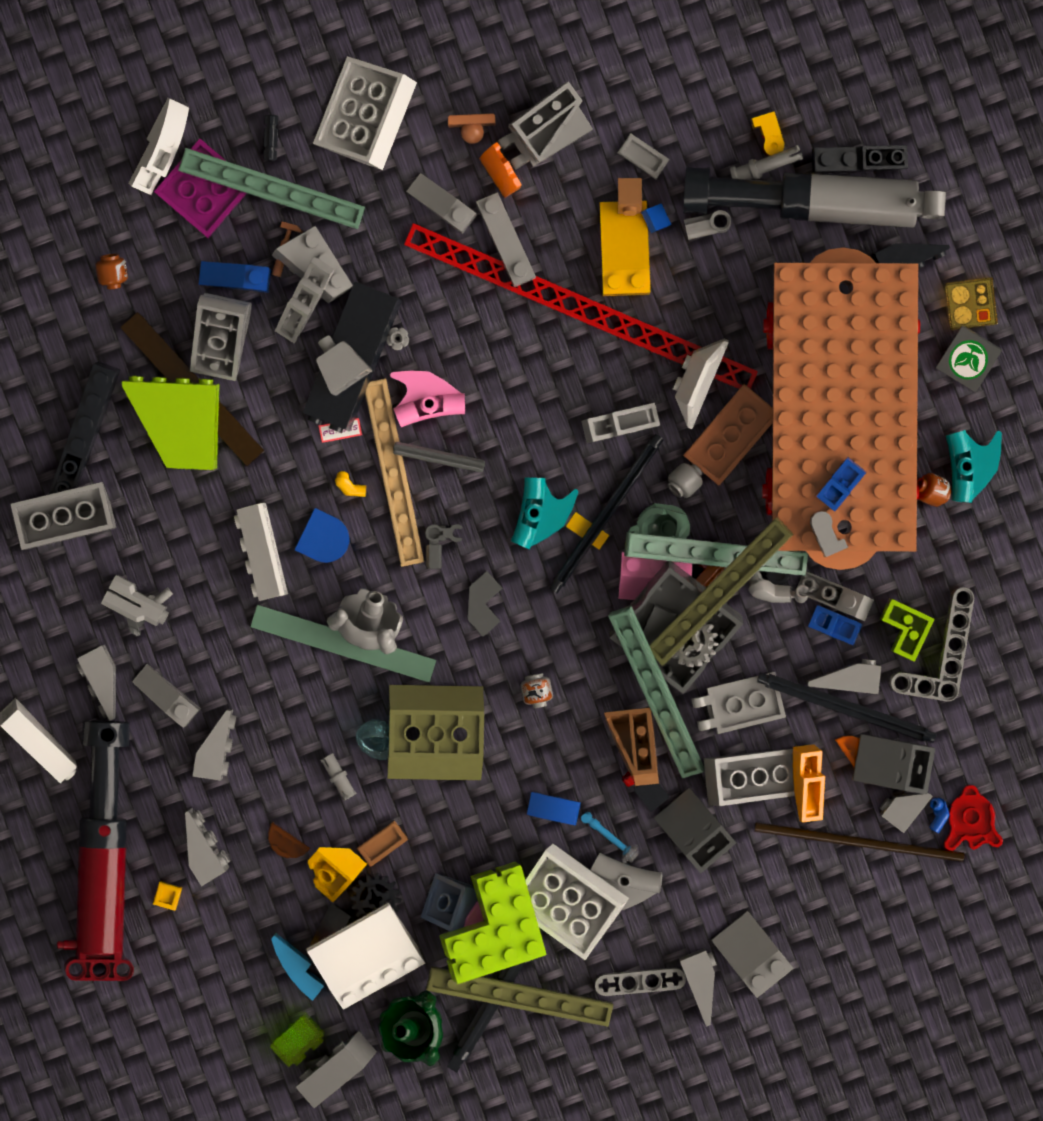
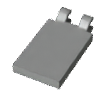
M580 107L577 108L568 123L563 127L540 163L593 130ZM508 126L511 133L499 139L498 143L503 150L514 143L521 154L511 160L514 169L517 170L528 162L533 167L538 165L539 163L535 162L517 135Z
M775 672L766 673L767 675L772 674L776 676ZM753 676L706 688L708 695L692 698L691 700L693 708L707 706L710 719L697 721L699 731L716 728L717 734L785 718L781 694L779 691L758 683V676Z

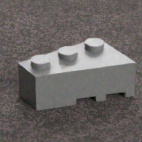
M564 82L509 123V126L535 162L540 163L547 150L581 104L582 99L569 82Z

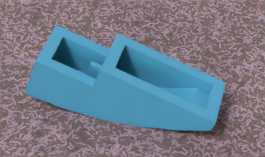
M275 933L271 940L283 968L297 987L313 1001L324 987L325 982L308 970L313 962Z

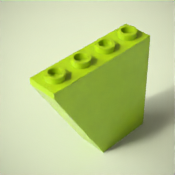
M129 376V380L122 381L125 393L166 468L215 470L217 468L219 384H213V379H199V383H190L189 378H176V382H166V377H152V381H143L142 376Z

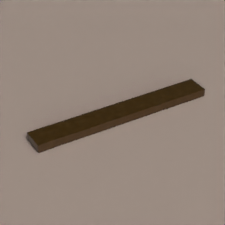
M139 312L120 327L170 382H176V378H189L190 383H199V378L195 373L190 372V368ZM219 401L218 435L243 463L248 466L265 450Z

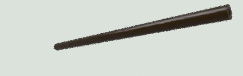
M755 822L754 832L960 862L964 861L965 855L964 852Z

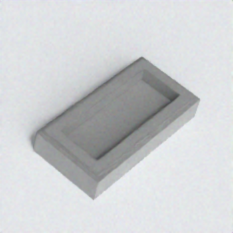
M631 133L617 152V154L654 179L658 178L669 161L667 157Z

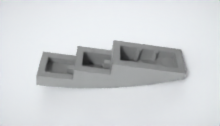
M316 257L312 259L304 277L300 280L292 298L287 303L275 332L295 344L335 269Z

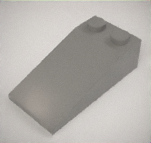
M793 748L703 758L708 805L724 806L795 796Z

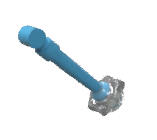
M585 812L581 816L583 823L590 824L591 828L596 829L623 851V863L627 861L632 863L640 853L637 850L638 844L625 846L604 828L598 820L593 819L590 812Z

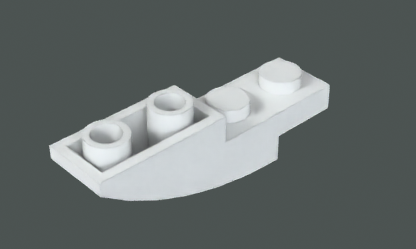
M167 98L147 137L150 143L128 183L132 187L151 195L160 177H166L184 132L189 110L187 106Z

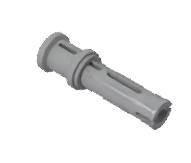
M795 145L792 148L759 161L751 159L749 163L736 168L733 166L730 168L731 175L734 179L758 180L762 177L763 173L802 160V153L791 155L800 151L798 145Z

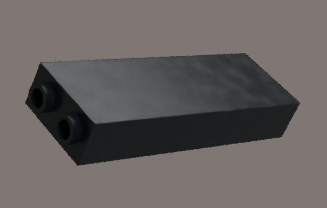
M358 282L354 283L332 340L336 345L342 341L348 343L372 369V372L335 396L330 393L319 370L303 411L304 414L309 415L307 420L321 425L322 421L330 424L329 429L342 433L343 429L350 432L386 343L389 331L402 303L400 299Z

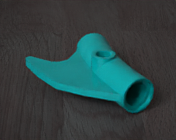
M966 430L946 436L952 468L951 501L972 503L973 499L987 486L998 471L1001 456V431H997L986 446L978 445L969 437ZM964 462L969 466L967 471L962 467Z
M524 478L521 510L511 542L530 550L531 546L545 540L561 529L573 510L578 495L577 489H574L563 499H556L552 496L546 485V478ZM537 509L539 515L536 518L531 517L530 510Z

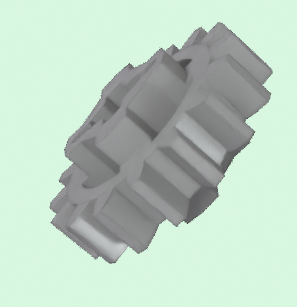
M706 622L672 658H679L678 664H686L687 667H694V664L700 667L703 662H710L708 655H715L716 652L712 648L713 646H718V643L713 641V638L718 636L717 633L711 632L714 628L713 625H706ZM696 652H701L699 655L695 656Z

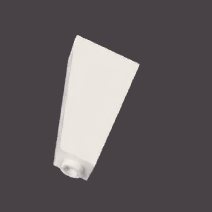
M16 698L0 712V726L59 783L64 779L69 780L73 777L77 768L76 761Z

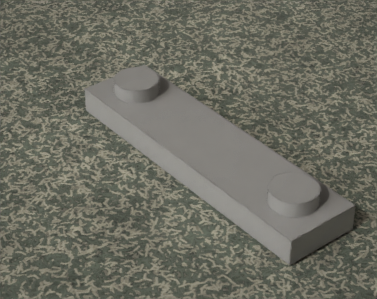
M498 192L476 201L479 212L513 286L516 287L535 279V273Z

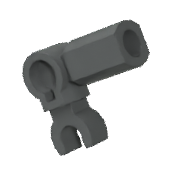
M433 524L426 528L424 534L425 538L429 541V545H426V569H442V545H439V541H446V538L453 542L462 541V538L453 536L455 529H462L461 525L455 524L450 528H446L445 525Z

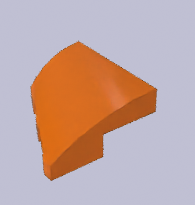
M496 142L479 159L503 197L506 198L519 190L521 183L509 161L499 150L501 149L500 145Z

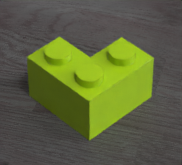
M889 598L879 620L900 629L890 651L915 662L935 619Z

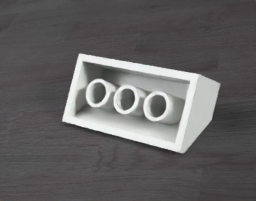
M266 503L237 509L238 515H234L237 529L241 528L243 538H240L242 551H247L249 558L248 561H245L247 572L249 575L253 574L254 583L251 584L253 596L258 597L259 601L287 595L288 591Z

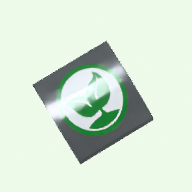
M962 325L936 365V368L976 392L1002 349Z

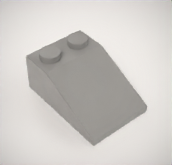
M748 911L711 940L756 998L794 969Z

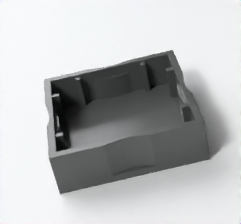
M667 561L630 606H632L643 630L654 604L676 612V619L706 587L675 563ZM727 603L706 624L713 625L714 628L711 632L718 634L717 637L713 638V641L718 643V646H713L712 648L716 653L726 645L743 625L742 615ZM612 626L609 629L610 639L622 647ZM696 652L695 656L699 655L701 652ZM671 658L662 666L656 660L664 679L683 694L703 672L708 663L703 662L700 667L695 666V664L694 667H687L686 664H678L679 658Z

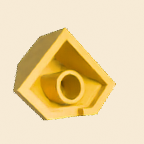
M319 847L308 860L309 868L314 870L315 878L313 881L315 887L332 902L341 895L367 865L357 854L348 848Z

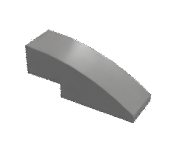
M655 403L581 421L587 444L660 426Z

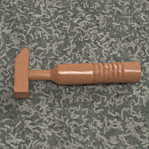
M281 222L280 227L287 229V232L280 246L289 242L292 231L303 233L299 226ZM279 259L275 261L272 275L281 277L284 264Z

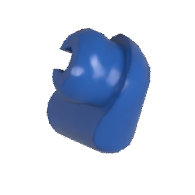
M933 798L930 802V807L933 809L935 818L929 828L939 833L948 820L950 813L946 802L942 798Z

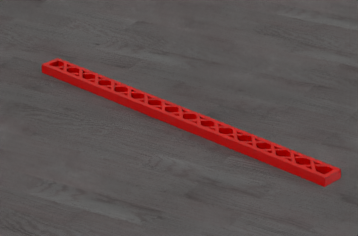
M413 223L404 243V246L683 365L685 361L683 359L687 355L691 356L693 354V351L690 352L688 347L694 349V351L702 348L537 276L532 280L535 289L525 292L522 291L520 285L515 288L511 286V281L506 283L500 281L497 272L505 270L502 261ZM416 230L425 234L427 243L420 246L411 243ZM429 236L436 239L431 241ZM442 241L447 244L449 252L439 255L436 254L433 245ZM466 251L471 261L460 264L457 262L454 254ZM487 260L490 262L492 271L483 274L479 272L476 263ZM494 264H496V265H498V266H501V267H499V268L496 269L495 266H494ZM552 288L557 298L546 301L543 299L541 291ZM573 297L576 299L578 308L569 311L565 309L562 300ZM594 306L597 308L600 317L590 320L586 317L583 309ZM615 315L619 318L622 326L615 329L608 328L605 319ZM636 324L640 326L643 335L634 339L630 337L627 328ZM659 334L662 336L664 345L655 348L651 346L648 337ZM680 343L683 345L686 354L676 357L672 354L670 346ZM666 348L668 353L662 351V349ZM722 357L721 361L726 363L729 373L721 376L715 374L714 379L740 389L742 385L737 382L734 374L745 371L751 374L747 384L751 389L758 371ZM731 366L736 367L738 369L733 371Z

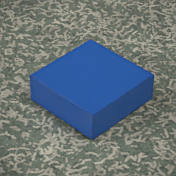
M662 203L641 212L651 233L672 225Z

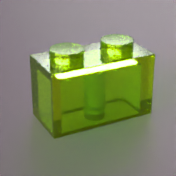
M305 1012L271 1043L270 1048L288 1067L293 1063L297 1066L306 1058L304 1053L309 1048L315 1050L324 1041L321 1037H323L325 1032Z

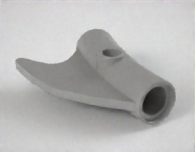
M599 853L591 868L593 873L629 898L622 910L637 905L661 891L662 872L630 866L602 853Z

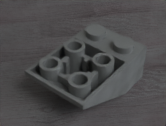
M860 734L852 780L927 794L935 748L924 744Z
M690 788L685 790L654 817L700 874L736 844V841Z

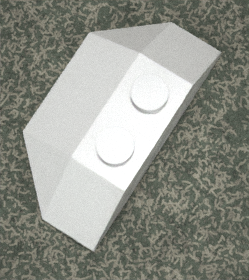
M725 338L693 351L692 356L687 355L682 366L683 369H686L683 378L678 377L673 387V390L677 391L675 395L676 401L686 425L690 429L695 424L729 343V340Z

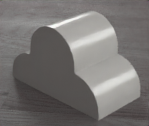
M208 293L200 296L197 304L190 372L236 381L250 320L251 302Z

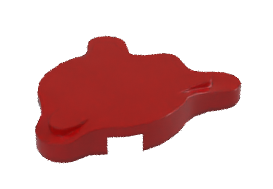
M966 785L962 789L961 794L949 807L950 816L948 822L950 830L944 840V847L949 851H953L963 840H967L969 847L973 850L979 848L984 843L993 847H1000L1003 844V839L995 829V812L992 804L978 792L975 786Z

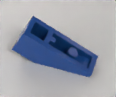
M201 261L199 285L269 293L271 269L262 266Z

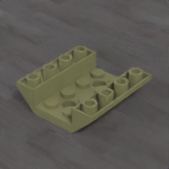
M389 685L387 779L481 780L484 747L483 686ZM416 727L419 729L420 734L416 740H409L407 738L406 731L408 728ZM459 727L464 728L467 732L466 738L462 741L455 740L453 736L454 730Z

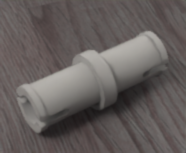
M333 753L320 760L331 777L330 782L335 784L343 801L357 794L346 777L348 775L347 772L342 770Z

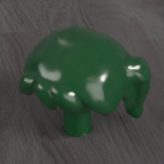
M424 990L418 996L395 998L390 1002L388 1009L381 1013L380 1023L378 1024V1031L382 1037L381 1048L384 1052H391L402 1062L422 1061L427 1066H433L439 1061L438 1048L442 1043L443 1029L441 1014L435 1007L436 996Z

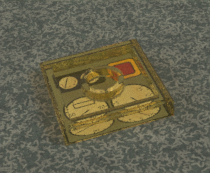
M993 278L945 283L950 330L960 329L962 325L967 328L998 324Z

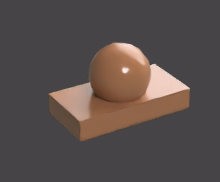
M495 114L449 115L448 126L449 128L462 127L461 136L463 140L467 143L475 144L483 138L484 129L482 126H496Z

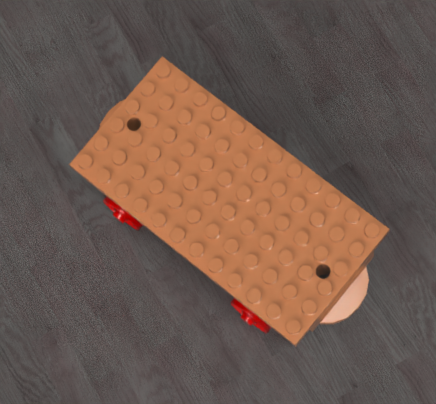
M849 248L829 249L815 256L810 263H774L773 302H768L767 319H763V333H767V349L773 350L772 468H767L766 484H762V498H765L766 514L772 515V521L778 517L794 534L778 551H805L816 563L826 568L838 570L856 568L869 561L877 551L916 552L917 499H919V485H917L918 334H920V320H918V264L875 263L865 253ZM846 284L849 288V294L841 293L839 285ZM849 457L864 469L866 474L838 509L834 511L816 496L845 459ZM820 511L826 512L832 517V529L837 540L845 539L848 548L828 557L823 556L810 525L812 515ZM840 521L846 522L848 527L844 534H841L837 528Z

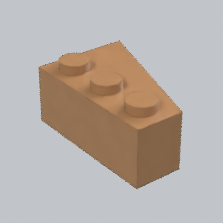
M642 708L604 713L606 724L635 786L658 784L659 777L651 709Z

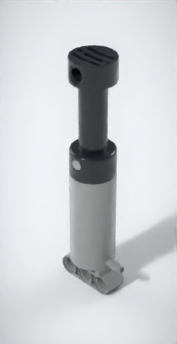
M686 166L683 213H702L707 215V205L780 210V218L783 220L794 219L799 221L910 228L915 227L917 217L942 219L945 216L946 192L919 191L917 180L807 173L795 174L788 172L783 173L782 181L709 177L710 167L693 168Z

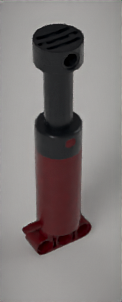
M83 721L82 745L91 746L89 817L80 819L76 940L57 942L58 949L76 950V956L70 957L64 964L66 975L75 981H125L130 979L134 973V967L130 960L123 957L127 820L118 817L120 747L129 746L130 722ZM105 728H110L111 736L108 739H101V731ZM103 963L105 971L102 974L93 973L95 964ZM121 963H126L129 965L127 973L118 974L116 972L117 966ZM71 964H81V971L78 974H71L69 972Z

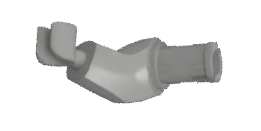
M757 571L748 580L750 583L748 588L750 594L760 600L771 603H791L792 598H795L797 602L804 603L808 596H801L799 594L801 592H808L807 586L800 585L796 591H792L791 586L775 585L769 580L763 579L760 571Z

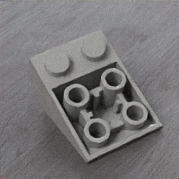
M191 808L185 813L188 861L191 871L202 887L226 872L230 867L228 865L230 859L224 850L220 851L216 846L218 840L211 830L207 831L203 825L206 821L199 810L195 812Z

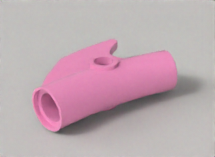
M400 371L390 374L392 378L404 383L407 387L405 397L393 408L401 427L429 418L465 414V393L459 392L448 382L431 372ZM432 400L434 402L433 407L427 408L425 406L426 401Z

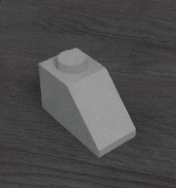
M928 792L927 794L911 793L895 795L891 799L887 798L879 808L882 810L880 815L901 832L905 833L932 798V795Z

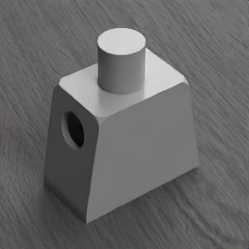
M330 335L318 342L324 354L319 356L316 361L331 394L338 395L372 372V369L345 341L336 345Z

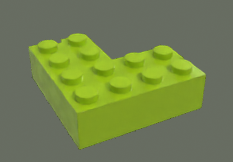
M517 862L495 868L496 872L487 870L472 875L471 879L484 921L439 935L444 954L449 958L447 959L451 978L455 983L460 984L547 955L523 870Z

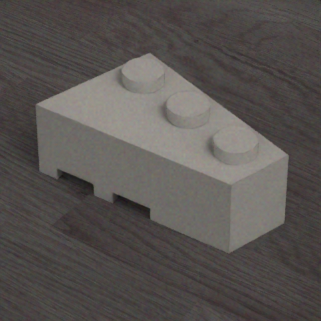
M316 226L278 247L272 254L276 260L279 259L293 274H296L301 279L304 277L314 257L335 269L321 296L327 303L344 295L353 286Z
M359 1031L345 1043L343 1041L340 1042L332 1050L333 1053L329 1057L327 1055L323 1056L316 1063L317 1067L314 1070L309 1068L299 1077L301 1081L296 1088L313 1108L317 1107L360 1072L376 1054L377 1051Z

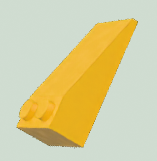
M642 201V211L647 209V201ZM600 202L603 296L650 295L648 226L643 215L625 216L624 214H618V202Z

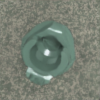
M655 503L641 512L637 525L631 527L629 533L687 539L690 534V522L687 514L679 507Z

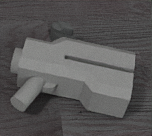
M116 575L109 586L111 590L106 592L101 602L102 605L123 615L127 619L130 633L140 636L139 627L145 621L155 626H158L159 623L164 624L169 612L166 611L167 606L162 603L171 597L173 593L167 587L156 597L154 595L146 596L137 591L135 583Z

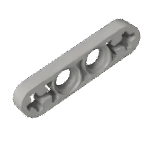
M678 967L605 973L596 978L595 988L602 996L677 990L686 983V976L683 970ZM674 972H677L678 976H682V979L678 980V984L675 985L673 981L669 980L665 981L667 986H662L661 973H665V978L672 977ZM650 974H655L659 978L658 984L654 987H649L645 983L646 977ZM627 976L633 977L635 979V986L631 989L624 988L622 986L623 978ZM614 977H619L618 985L620 990H615L616 986H609L608 991H604L603 987H599L603 979L613 983L615 982Z

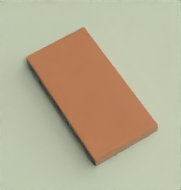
M743 384L683 456L696 465L717 485H720L773 423V408L748 386Z

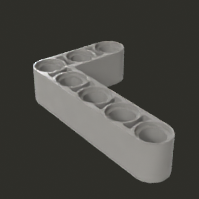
M958 587L950 595L937 678L896 672L889 679V686L894 692L941 701H952L958 696L974 604V594L970 589ZM961 591L966 592L968 595V600L965 604H959L956 599L957 594ZM957 614L962 615L964 618V624L959 628L953 625V618ZM956 637L960 641V647L952 651L949 648V641ZM949 661L956 663V671L952 674H948L945 670V665ZM899 676H903L906 679V686L903 689L895 687V679ZM922 680H927L929 683V690L925 693H920L918 690V684ZM945 684H950L953 688L952 694L948 697H944L941 693V688Z

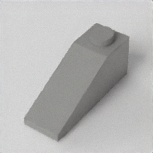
M421 173L406 191L461 234L465 232L477 216L473 210Z
M862 659V663H854L807 680L806 686L878 694L881 666L876 665V660Z
M148 664L132 681L161 710L183 728L191 722L201 709Z
M703 948L683 956L679 960L707 1027L711 1025L715 977L713 966L717 964L712 952L707 953L706 949Z

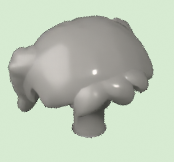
M360 588L358 594L348 595L343 598L337 612H334L327 618V624L331 630L339 631L348 643L364 650L379 649L388 655L397 648L395 638L400 631L403 616L396 612V604L392 601L388 602L386 595H382L377 591L370 592L365 588Z

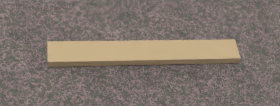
M387 379L371 381L368 384L365 395L401 567L424 562L403 456L393 453L394 444L399 442Z

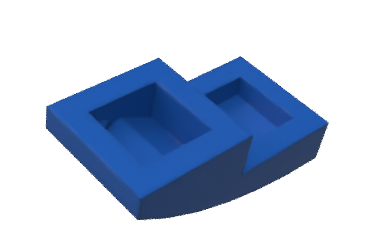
M847 457L816 497L836 511L863 478L866 471Z
M817 605L808 627L854 646L863 624Z
M531 792L527 815L576 825L581 802Z

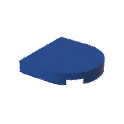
M315 508L295 551L319 562L328 563L336 561L346 553L349 547V532L342 521Z

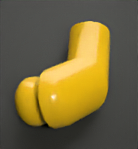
M341 471L337 473L335 483L344 495L366 497V485H353L347 472Z

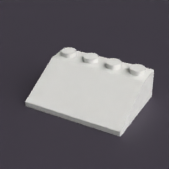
M347 56L313 144L383 170L417 82L404 74Z
M554 844L545 850L525 880L539 928L584 960L587 959L629 899Z
M389 903L306 949L343 1010L425 964L417 944Z

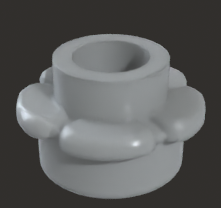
M391 328L386 339L387 344L392 346L394 350H401L402 347H406L409 343L408 332L404 328ZM396 336H399V337H400V340H399V341H397V340L395 339Z

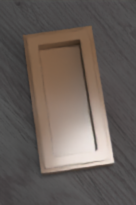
M394 820L357 847V850L368 865L372 867L406 842L408 838Z

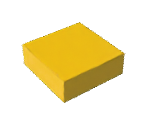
M160 881L153 905L176 911L182 887Z

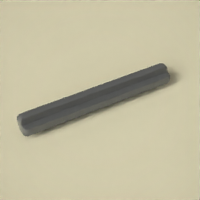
M395 442L393 453L396 455L461 469L483 472L485 467V461L482 459L402 442Z

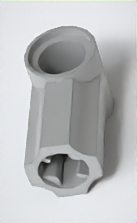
M718 210L711 214L684 220L688 240L727 232L731 226L730 215L726 211ZM724 216L727 219V225L723 228L716 227L714 225L715 218Z

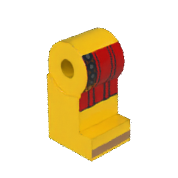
M775 111L751 119L753 129L760 128L764 141V154L769 157L784 150V141Z

